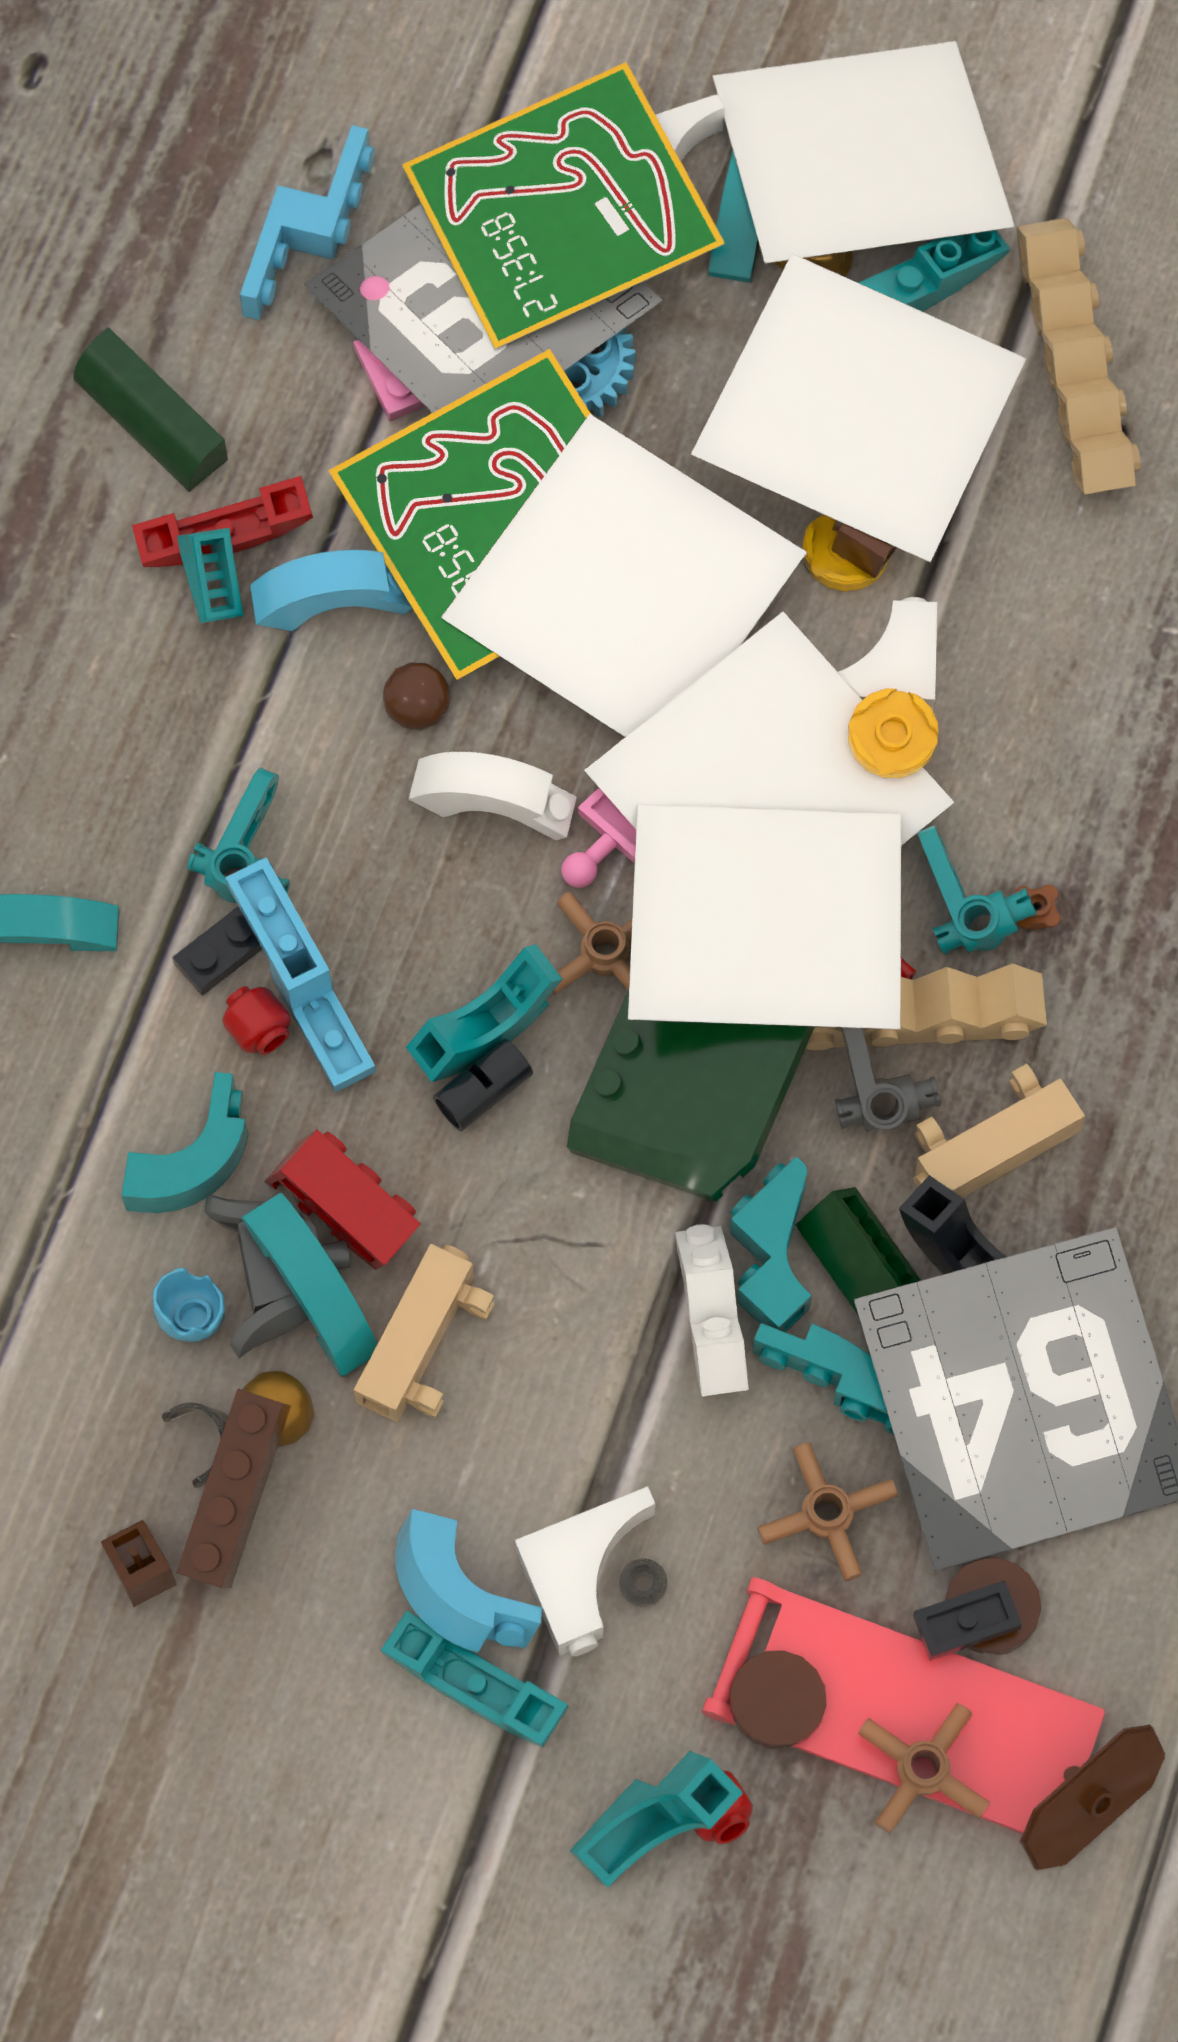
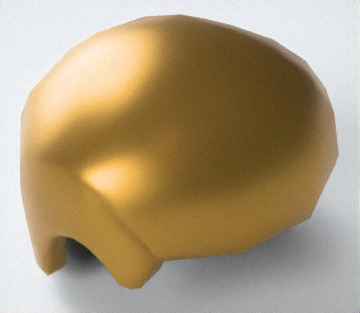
M283 1371L261 1372L243 1387L242 1390L291 1405L278 1447L295 1443L309 1431L315 1413L311 1396L298 1379Z

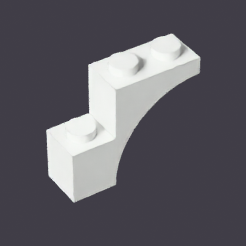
M701 1224L694 1225L686 1231L675 1232L676 1247L688 1307L696 1375L701 1395L710 1396L749 1390L744 1339L737 1316L733 1267L722 1227Z

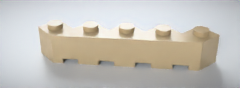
M1068 218L1016 226L1024 283L1029 282L1031 287L1032 301L1030 302L1037 335H1042L1044 340L1045 354L1043 359L1051 389L1056 388L1059 404L1057 414L1064 442H1069L1073 453L1071 470L1074 482L1084 494L1136 486L1135 471L1141 468L1140 453L1137 444H1132L1122 432L1121 416L1126 415L1127 406L1123 390H1118L1108 378L1107 362H1112L1113 360L1109 336H1104L1094 324L1093 309L1099 307L1097 287L1094 282L1090 283L1089 279L1080 270L1079 256L1085 255L1083 233L1081 230H1077Z
M1012 963L978 977L949 967L915 980L901 977L900 1029L863 1028L866 1046L889 1047L896 1044L939 1042L951 1044L968 1040L1024 1039L1029 1036L1030 1031L1047 1025L1042 973ZM815 1026L806 1049L820 1051L829 1048L845 1047L841 1027Z

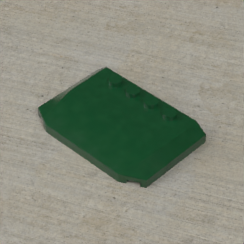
M628 989L572 1116L567 1148L573 1154L717 1202L723 1196L722 1190L739 1175L743 1178L755 1167L815 1026L628 1020Z

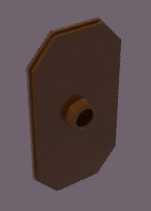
M1143 1725L1123 1728L1081 1767L1071 1766L1067 1768L1063 1774L1065 1781L1033 1809L1020 1843L1035 1870L1066 1865L1152 1788L1165 1759V1752L1153 1726Z

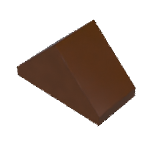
M144 1520L100 1541L134 1607L177 1585L165 1556Z

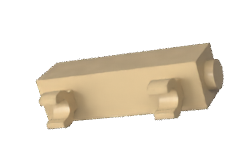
M1026 1063L1012 1071L1011 1076L1013 1078L1009 1080L1011 1088L1018 1098L1021 1099L1019 1102L949 1141H946L939 1125L932 1116L916 1125L918 1131L914 1135L926 1153L918 1157L915 1170L916 1176L913 1177L914 1183L918 1188L930 1175L963 1198L1081 1132L1085 1115L1061 1078L1041 1088L1034 1072Z
M430 1243L353 1390L356 1404L396 1423L399 1422L408 1404L430 1417H437L444 1403V1400H442L443 1393L432 1387L419 1384L458 1307L464 1308L467 1312L480 1319L487 1320L495 1305L492 1302L494 1295L483 1289L470 1286L474 1278L473 1263L468 1261L469 1257L464 1252L453 1246L444 1245L442 1249Z

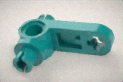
M259 768L253 775L216 850L197 843L193 849L197 852V855L191 853L187 864V870L195 871L205 876V886L215 889L222 899L232 903L237 902L227 886L224 874L231 868L243 869L261 860L254 857L248 848L273 801L278 787L279 775L263 768ZM278 877L286 893H288L290 880Z
M933 825L918 832L927 859L953 919L946 924L933 928L944 955L963 945L968 953L975 950H992L998 947L1005 937L1019 931L1016 922L1037 915L1026 888H1022L1021 891L1007 897L1004 896L1001 889L987 896L972 895L966 897L936 826ZM978 916H991L990 923L985 929L981 931H972L970 929L973 920Z

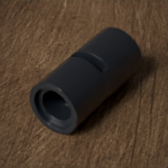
M503 1039L435 1093L433 1099L445 1118L457 1130L462 1132L531 1077L533 1070L519 1049L508 1039Z

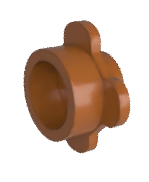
M1044 885L1041 889H1029L1027 886H1020L1014 891L1016 893L1021 891L1022 888H1026L1032 900V906L1036 903L1041 905V909L1036 910L1037 915L1016 922L1019 927L1038 930L1045 927L1053 928L1058 925L1061 916L1056 911L1055 901L1059 893L1054 886Z

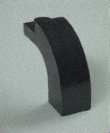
M930 1175L899 1208L908 1232L923 1253L943 1275L1007 1257L977 1228L969 1214L965 1199Z

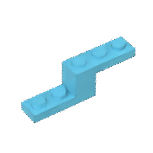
M351 125L327 197L277 185L240 293L244 317L260 320L264 306H271L276 292L274 277L277 268L284 269L289 249L334 259L338 245L346 244L351 226L348 216L351 208L357 209L360 204L363 184L360 183L363 172H370L375 156V148L369 144L367 128Z
M267 857L225 877L228 888L269 960L274 984L335 1093L375 1073V1064L333 991L330 970Z

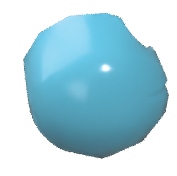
M177 1268L161 1276L153 1289L154 1317L160 1329L168 1336L186 1342H199L211 1337L221 1326L225 1318L224 1295L216 1284L213 1283L210 1276H195L187 1272L186 1268Z

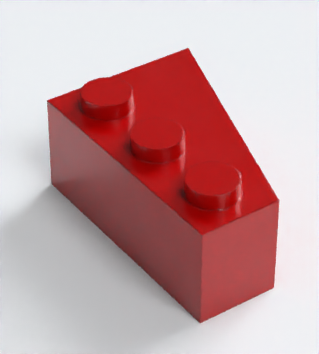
M317 1129L302 1139L264 1182L274 1190L282 1184L300 1200L297 1205L299 1210L308 1217L313 1212L332 1229L330 1233L338 1241L346 1240L348 1249L377 1270L387 1264L421 1225L413 1217L416 1211L401 1196L395 1194L391 1197L379 1186L381 1183L380 1177L370 1167L363 1163L357 1166L344 1154L347 1151L346 1146L336 1136L327 1131L322 1134Z

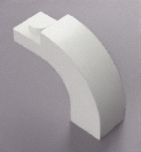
M443 752L418 760L409 800L443 818L465 811H484L500 814L515 819L557 841L567 838L577 797L551 783L552 774L529 764L477 752Z

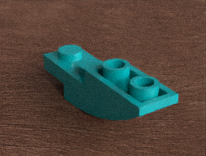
M997 230L937 238L917 247L912 259L858 283L923 312L978 278L1004 258L1011 248Z
M763 1323L760 1324L754 1338L753 1354L758 1355V1359L763 1364L777 1370H784L785 1367H789L802 1372L805 1380L820 1387H829L830 1384L837 1386L833 1405L841 1407L840 1412L857 1421L864 1422L869 1418L885 1425L884 1429L894 1435L872 1358L869 1354L837 1334L815 1324H811L805 1340Z

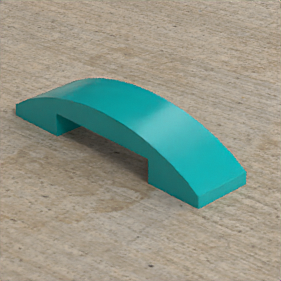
M732 151L716 225L725 244L712 249L708 276L750 283L758 249V237L734 151Z
M0 894V943L70 944L71 951H117L119 907L117 905L64 896Z
M280 1192L242 1216L241 1220L265 1258H271L319 1336L316 1339L339 1376H345L368 1361L378 1344L371 1328L335 1265L286 1197Z
M406 1610L381 1648V1652L389 1659L454 1702L494 1725L542 1748L569 1708L567 1703L531 1682L526 1681L524 1683L471 1651L443 1638L433 1631L421 1618Z

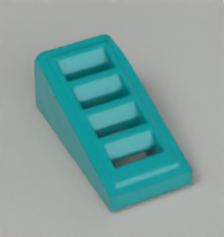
M229 528L177 536L180 555L200 623L244 616ZM210 545L212 553L202 555L201 546ZM215 562L217 571L205 572L204 564ZM220 579L222 588L208 590L206 581ZM226 598L227 605L211 608L209 599Z

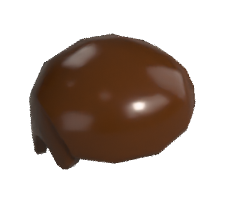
M410 662L396 668L385 682L383 689L385 710L390 718L403 728L423 730L436 725L443 718V715L447 713L450 705L448 683L438 669L427 663Z

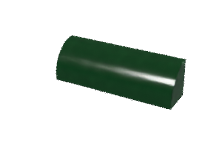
M109 327L87 346L74 369V381L188 492L228 460L225 439Z
M856 1187L830 1192L795 1224L857 1315L858 1311L854 1299L921 1281Z

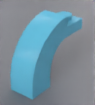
M339 550L301 557L275 567L250 585L256 625L287 631H294L311 617L335 608L359 606L404 615L413 609L386 566L383 552Z
M411 1509L397 1534L395 1564L402 1591L416 1614L440 1636L455 1645L478 1653L486 1639L497 1641L504 1646L526 1648L541 1624L542 1607L496 1596L474 1585L462 1572L456 1559L455 1539L457 1520Z

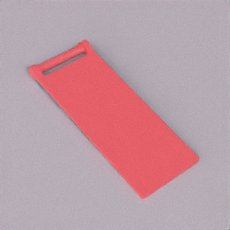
M751 1578L746 1590V1593L750 1595L712 1698H706L701 1711L709 1718L736 1726L729 1706V1692L734 1677L747 1660L767 1603L780 1605L782 1607L765 1651L784 1650L801 1656L818 1671L825 1685L827 1704L819 1727L806 1741L791 1747L899 1787L901 1781L897 1773L898 1762L858 1734L865 1721L870 1718L907 1745L919 1741L930 1742L956 1703H959L968 1708L973 1715L946 1753L950 1761V1775L990 1802L980 1818L1022 1834L1033 1809L1065 1781L1063 1777L1065 1770L1071 1766L1081 1767L1089 1760L1105 1715L1104 1709L955 1653L930 1661L921 1640L789 1592L760 1578ZM920 1757L911 1762L912 1771L922 1779H929L937 1774L934 1763L927 1758ZM940 1791L930 1795H921L972 1814Z

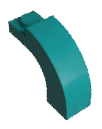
M536 944L524 947L491 987L465 1006L450 1013L429 1018L408 1043L406 1049L431 1082L459 1074L503 1039H508L511 1042L526 1030L549 1007L546 999L562 981V977Z
M214 1073L207 1123L201 1135L190 1146L181 1151L165 1155L128 1152L122 1189V1199L126 1211L162 1213L180 1210L204 1200L208 1194H213L231 1177L243 1157L249 1136L246 1120L240 1118L243 1090L236 1089L232 1073Z

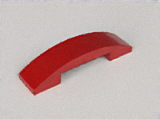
M302 476L260 487L261 496L184 519L177 520L175 514L172 513L132 525L143 567L183 565L177 536L229 528L233 553L263 544L301 526L313 518ZM210 545L201 546L202 555L212 553Z

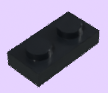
M238 906L172 958L175 966L203 996L260 952L262 947Z
M1005 1580L916 1610L913 1613V1618L930 1661L1020 1630L1022 1626Z

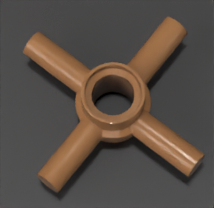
M571 892L564 894L557 901V904L584 937L581 941V955L557 971L562 977V981L552 993L554 995L558 994L590 970L600 976L615 975L628 991L630 985V964L627 960L632 940V919L621 927L609 921L596 923ZM601 943H610L617 948L616 951L608 955L599 954L594 950Z
M811 1443L798 1445L793 1449V1452L810 1493L804 1499L802 1511L758 1526L757 1530L763 1545L809 1529L815 1536L829 1540L844 1581L857 1579L863 1574L846 1530L852 1522L854 1512L898 1497L895 1484L892 1479L846 1494L837 1486L827 1485ZM822 1503H831L839 1509L841 1515L835 1520L826 1521L819 1518L814 1509Z
M956 1703L930 1742L919 1741L911 1745H907L870 1718L865 1721L858 1734L898 1762L897 1773L901 1781L900 1786L875 1821V1824L880 1829L891 1834L918 1794L930 1795L937 1791L942 1792L980 1819L990 1802L950 1775V1761L946 1754L973 1715L968 1708ZM916 1758H927L934 1763L937 1774L932 1778L922 1779L912 1771L911 1762Z

